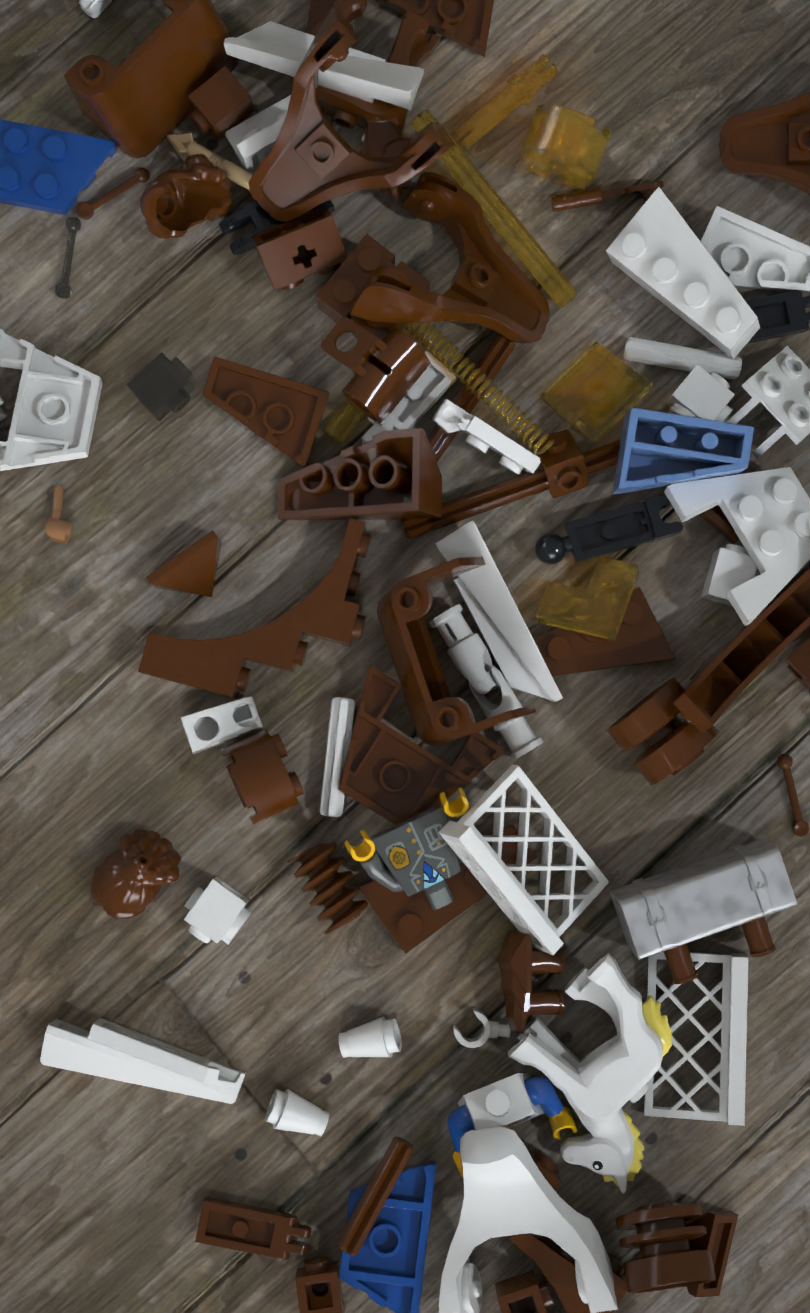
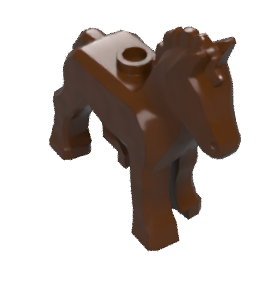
M310 0L308 25L304 32L316 36L333 6L350 23L352 20L363 15L367 7V0ZM406 11L387 62L418 67L424 59L433 53L439 45L441 37L435 34H427L430 22L426 18ZM290 76V78H291V84H292V86H293V79H294V77H293V76ZM318 85L317 101L322 113L331 116L332 121L341 127L353 129L354 125L365 129L360 141L362 145L360 153L367 157H399V154L409 143L410 139L403 138L408 109L378 99H374L373 103ZM409 180L393 188L372 189L381 192L384 197L389 195L392 201L398 204L402 189H408L411 186Z

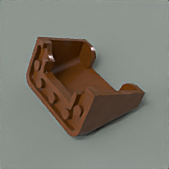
M162 0L172 13L117 69L103 57L90 55L80 59L64 75L82 114L110 140L115 141L117 147L126 155L133 158H142L152 153L167 138L166 135H170L192 112L188 95L224 66L230 72L237 66L239 58L227 55L223 44L225 38L232 37L211 0Z

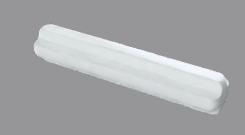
M635 337L627 339L623 353L624 359L688 372H691L698 364L709 374L714 372L723 378L732 380L739 377L742 367V359L738 356L732 359L727 354Z
M335 697L331 700L319 813L323 816L340 817L343 814L345 793L339 790V785L352 735L355 701L350 698Z

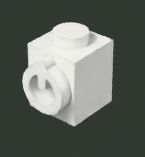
M697 364L666 404L671 407L668 410L670 414L723 422L733 410L727 404L735 394L729 390L730 385L723 377L714 372L709 374Z
M215 877L205 890L198 887L186 902L184 907L190 910L184 918L191 925L188 931L206 944L210 940H213L215 943H219L222 940L229 945L252 913L245 908L250 900L219 877Z

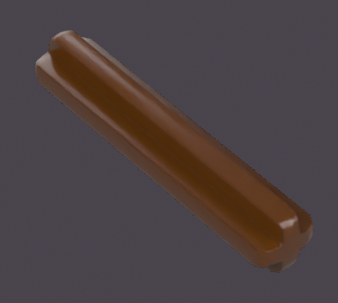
M397 1136L393 1138L339 1237L338 1247L347 1254L353 1256L358 1254L413 1152V1145L407 1140Z

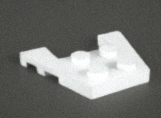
M0 329V367L22 370L7 442L0 441V471L88 457L103 384L101 377L56 355L53 357L36 349L33 344L23 339H15Z
M791 467L674 483L667 486L664 491L682 523L719 505L761 573L731 589L726 594L744 626L751 624L810 560V498Z

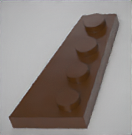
M511 824L503 827V835H518V830ZM502 842L501 860L505 864H516L518 842ZM529 845L527 848L526 864L537 858ZM463 862L459 864L461 872L445 879L455 900L436 910H432L423 890L407 896L404 890L392 892L375 880L359 886L364 897L405 954L488 894Z

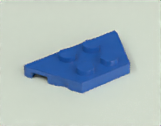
M0 119V203L67 215L77 202L80 192L87 189L97 177L95 172L108 156L112 158L116 153L117 145L115 141Z
M428 1161L403 1170L358 1254L353 1256L342 1251L339 1278L353 1288L363 1290L371 1300L381 1307L385 1305L395 1313H419L436 1162ZM368 1184L350 1190L346 1225Z

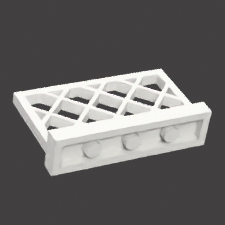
M512 764L457 823L449 821L439 831V834L519 932L532 936V947L554 955L564 944L559 937L609 883L518 765ZM516 781L521 787L520 806H505L506 790ZM485 812H494L493 835H481L473 825ZM505 812H520L518 835H503ZM530 812H540L544 817L543 835H528ZM502 842H518L516 864H505L501 860ZM528 842H543L541 864H526ZM553 842H564L567 846L566 864H551ZM565 870L564 893H549L551 871ZM576 870H585L593 879L583 892H574ZM526 871H540L539 893H528L526 891ZM563 899L562 915L552 923L548 918L549 900Z
M664 952L649 956L647 998L652 995L655 1001L661 1003L669 997L684 1013L670 1027L671 1033L689 1018L704 1037L687 1051L672 1035V1044L683 1056L667 1071L660 1065L658 1071L662 1075L655 1082L653 1075L647 1082L649 1088L645 1093L644 1116L727 1122L728 1125L745 1126L748 954L690 952L692 961L697 962L694 965L695 970L705 962L723 963L722 980L710 991L698 978L693 980L706 995L689 1010L672 993L681 984H673L668 989L657 977V960H666ZM656 984L664 991L657 1000ZM721 988L722 1004L714 996V994ZM710 999L720 1009L722 1015L721 1021L708 1032L692 1014ZM720 1029L721 1045L713 1037ZM708 1040L721 1053L720 1063L709 1073L692 1057ZM686 1060L703 1076L687 1093L671 1076ZM719 1071L720 1086L712 1079ZM665 1079L682 1096L671 1107L653 1106V1090ZM708 1082L720 1095L719 1111L701 1109L691 1096ZM687 1102L693 1109L679 1107Z

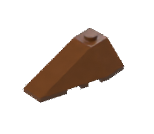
M414 428L383 431L372 436L373 440L358 447H348L340 451L341 454L323 463L316 462L279 479L278 520H349V518L356 520H406L442 517V475L425 430Z

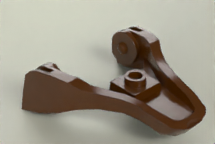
M334 6L319 28L293 79L289 107L279 136L269 154L261 162L248 182L252 197L256 199L259 205L272 218L278 221L289 222L304 215L319 204L354 191L372 188H393L430 166L442 154L456 145L439 124L436 125L434 122H431L421 131L411 135L409 143L399 154V157H367L352 149L325 119L317 101L318 69L324 72L336 61H344L349 54L348 49L357 42L358 37L353 31V26Z
M810 92L777 105L751 110L730 117L720 132V158L725 167L733 173L785 182L810 195Z
M434 172L422 173L414 182L401 207L410 211L419 219L443 225L458 248L459 266L448 290L443 295L426 291L413 284L405 273L388 266L377 267L368 277L358 294L350 315L376 322L395 324L449 320L477 323L500 333L512 342L522 344L539 341L549 321L548 302L537 287L496 242L485 223L480 204L471 194L446 176Z

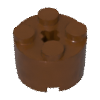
M263 730L220 749L222 757L231 755L233 763L226 767L244 808H254L256 814L249 816L253 825L299 804L297 797L303 795L304 791L295 771L287 773L282 758L288 755L278 733L270 736L267 730Z

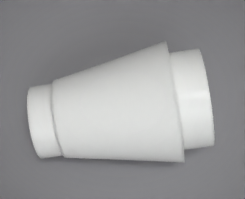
M383 1016L350 1029L347 1032L339 1033V1047L343 1058L392 1057L393 1053L400 1052L402 1047L401 1035L396 1019L387 1020Z
M276 1089L268 1105L265 1121L273 1124V1129L322 1136L328 1123L329 1112L322 1110L289 1089H286L285 1092Z

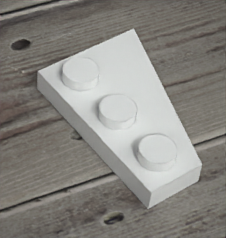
M716 206L700 242L734 287L789 292L801 290L802 293L810 291V246Z

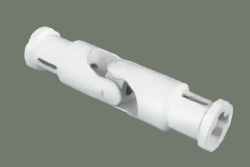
M460 604L448 609L429 622L431 627H437L449 647L448 655L456 668L468 679L469 687L487 718L522 708L521 703L502 673L492 665L489 651L479 634L471 631L462 616L463 608ZM499 686L502 692L501 704H493L487 700L484 694ZM524 717L493 727L494 731H500L511 749L510 757L513 761L544 742L541 737L535 736Z

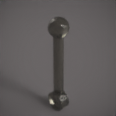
M70 217L66 221V228L69 231L61 282L55 286V293L61 299H67L72 294V289L68 284L76 232L81 228V221L77 217Z

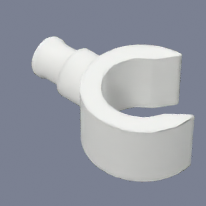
M473 1008V1012L483 1023V1031L480 1036L474 1039L466 1038L453 1025L455 1038L461 1045L468 1048L480 1047L488 1038H510L511 1034L509 1024L505 1025L489 1021L482 1011Z

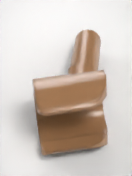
M54 486L51 517L46 522L45 530L51 541L68 544L73 525L71 522L61 520L63 514V487Z

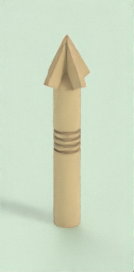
M192 133L166 135L183 161L192 155L204 154L214 166L222 168L229 180L249 190L248 182L253 174L196 143L197 141H193Z

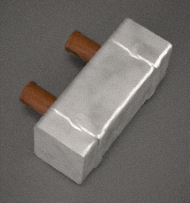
M764 838L744 845L738 844L729 847L727 851L646 879L634 880L632 884L610 891L629 949L638 960L664 952L674 984H684L698 977V972L695 970L687 943L741 925L750 949V955L752 957L768 955L774 952L776 947L773 944L764 916L797 905L780 850L776 845Z

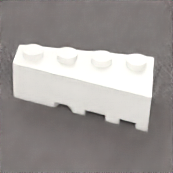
M658 187L608 247L606 252L615 266L734 359L760 329L758 317L661 188Z

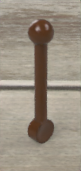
M138 168L133 177L93 202L80 203L77 207L78 215L84 220L92 218L95 209L135 184L146 183L150 178L149 171L146 168Z
M781 754L777 759V764L783 769L795 820L792 824V831L795 835L803 837L809 833V825L803 821L790 768L793 764V759L789 754Z

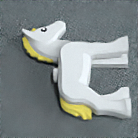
M608 953L590 970L585 967L566 985L565 992L574 1000H586L604 1009L614 1021L617 1035L594 1049L580 1061L535 1016L526 1025L524 1034L517 1035L520 1042L508 1051V1056L523 1065H530L541 1070L553 1085L563 1091L581 1123L590 1132L583 1136L568 1137L561 1144L560 1153L565 1162L584 1166L597 1174L603 1175L604 1182L613 1181L619 1186L621 1192L625 1193L627 1181L633 1182L635 1174H638L642 1168L640 1160L644 1159L642 1151L645 1148L639 1139L641 1134L639 1129L632 1123V1118L621 1107L628 1100L632 1103L637 1102L647 1092L649 1088L647 1082L658 1071L662 1057L668 1053L672 1046V1033L667 1015L661 1016L660 1002L655 1001L652 995L642 1002L641 994L629 984L616 959Z

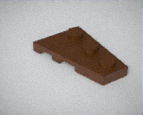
M375 0L403 16L406 11L426 18L430 22L429 29L485 57L494 0Z
M214 356L202 395L305 468L308 466L330 393L329 391Z

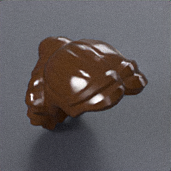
M204 154L192 155L179 169L165 171L158 175L154 181L147 185L142 193L140 208L146 218L148 230L158 238H178L187 233L191 227L202 223L206 219L213 222L217 216H226L228 208L232 204V194L229 192L231 184L222 168L214 166Z
M136 829L132 835L125 834L121 836L120 848L107 856L101 865L95 869L91 885L92 897L113 918L129 919L141 914L146 906L153 901L159 893L162 884L172 883L179 878V867L177 865L182 858L173 849L172 843L167 838L160 839V834L154 831Z

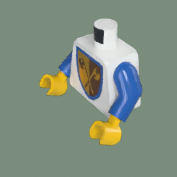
M517 1073L463 1095L458 1102L459 1107L450 1112L447 1121L455 1150L453 1159L462 1178L463 1167L460 1153V1138L470 1130L475 1131L496 1126L510 1128L545 1113L548 1116L555 1139H561L559 1131L564 1128H571L574 1134L577 1132L571 1109L564 1107L551 1082L543 1076L531 1078L529 1073Z

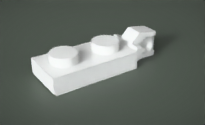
M425 351L431 364L382 425L368 417L373 426L362 436V443L373 440L372 436L383 431L411 429L456 381L457 376L430 352Z
M448 399L443 401L432 419L446 433L460 430L467 433L468 437L465 441L479 451L486 454L490 448L502 456L499 463L517 475L522 470L534 473L541 462V458Z

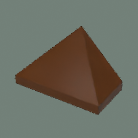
M212 530L146 578L154 587L159 589L212 597L222 542Z
M708 1212L703 1217L686 1225V1227L706 1226L707 1234L689 1242L691 1249L711 1251L716 1276L715 1281L687 1286L690 1295L694 1297L720 1295L738 1214L734 1212Z

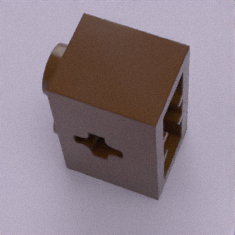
M325 205L289 222L280 223L251 236L274 290L280 288L283 290L293 289L304 282L303 278L315 273L320 275L331 273L340 267V263L344 262L348 257L333 216ZM304 245L305 255L298 257L297 248Z

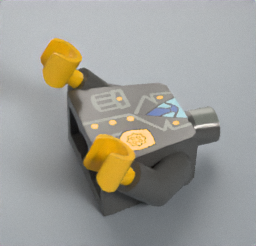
M461 787L458 788L460 795L454 801H447L445 793L441 792L440 800L443 807L437 805L371 837L368 836L366 831L361 830L359 832L363 836V842L358 846H351L348 840H346L344 843L352 858L358 861L368 876L392 892L404 890L407 896L423 890L432 910L439 909L455 900L445 879L461 872L459 864L462 862L439 834V831L449 821L457 823L469 808L468 800Z

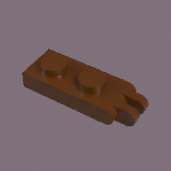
M205 1197L195 1242L288 1260L290 1253L307 1254L309 1245L305 1242L293 1240V1236L310 1238L312 1228L297 1224V1216L293 1214Z

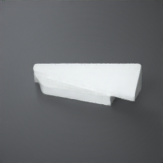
M102 1018L93 1023L90 1031L55 1019L47 1026L40 1062L46 1066L233 1104L236 1101L246 1074Z

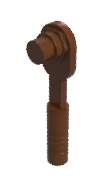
M657 181L601 192V188L598 187L574 193L551 196L553 212L596 205L603 203L602 198L634 192L641 194V199H644L645 204L658 187L662 190L664 183L663 181Z

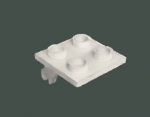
M786 346L742 385L752 398L726 422L737 424L760 402L780 422L782 426L752 452L757 459L785 433L796 445L810 433V369Z

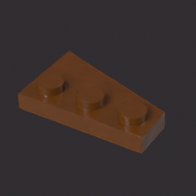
M640 587L534 639L552 677L676 659Z

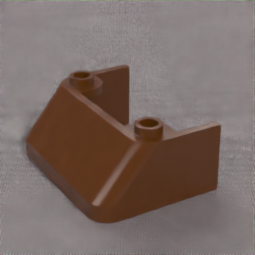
M483 557L456 558L405 578L385 593L378 602V619L400 684H402L401 687L419 738L431 746L443 745L536 712L533 704L475 722L468 703L459 697L450 696L424 619V616L432 606L433 599L430 586L486 565Z

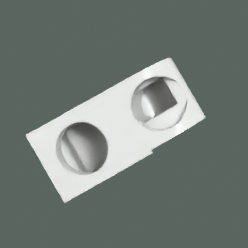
M252 696L181 717V722L193 754L231 741L233 738L263 727Z

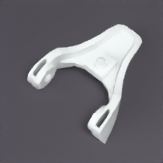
M496 1126L494 1128H482L466 1132L460 1138L464 1200L459 1223L442 1272L439 1313H479L483 1302L482 1282L475 1264L470 1263V1254L476 1246L490 1238L527 1233L549 1237L575 1259V1277L578 1293L581 1300L588 1304L590 1313L618 1310L610 1259L592 1221L576 1212L559 1197L544 1178L526 1146L514 1130Z

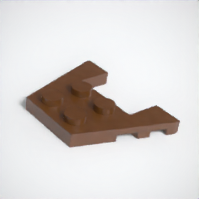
M370 665L366 673L339 790L397 825L437 805H442L440 800L441 792L445 793L448 800L458 788L469 783L481 770L500 757L505 749L480 733H475L468 736L452 764H447L380 721L402 684Z

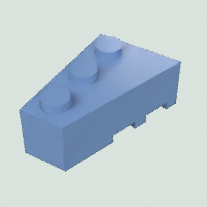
M631 407L624 415L612 495L669 486L674 483L737 475L748 468L754 427Z

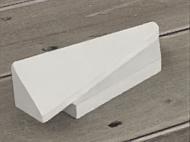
M270 21L237 38H225L223 44L227 55L295 77L315 36ZM353 48L348 49L349 54L344 61H336L324 72L318 69V85L371 103H373L374 99H378L408 110L412 108L424 74V69L388 63L386 59Z
M473 520L437 542L436 546L447 562L462 557H483L486 565L458 575L459 578L455 579L454 583L510 688L542 697L552 702L563 699Z

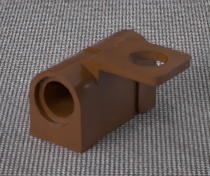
M347 317L341 318L321 343V348L325 353L348 367L354 373V376L342 390L349 403L379 425H382L431 364L421 346L402 330L393 327L384 339L381 340ZM347 332L356 334L358 339L353 349L344 352L337 349L336 342L342 334Z

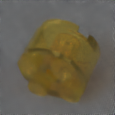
M538 105L520 156L527 162L525 169L527 172L542 178H547L549 172L564 177L563 183L574 189L585 190L587 183L596 180L612 132L606 125L602 132L594 128L596 119L579 111L552 105L549 113L544 112L543 105Z

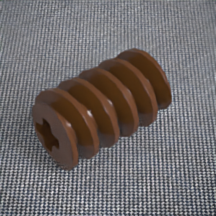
M336 842L320 843L287 861V863L301 862L302 864L294 873L295 878L309 877V880L301 889L303 892L316 891L317 894L309 902L310 906H324L325 909L317 917L318 921H332V924L324 932L325 934L356 919L368 906L367 900L353 901V898L360 891L359 885L345 886L352 877V872L337 871L344 863V857L330 858L329 855L337 847Z

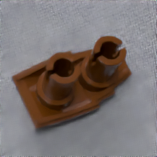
M508 930L497 959L501 971V988L506 1001V1017L510 1030L524 1034L526 1019L530 1015L561 1016L563 1014L565 1001L562 990H532V974H562L565 969V955L561 948L554 955L539 949H532V936L530 934Z

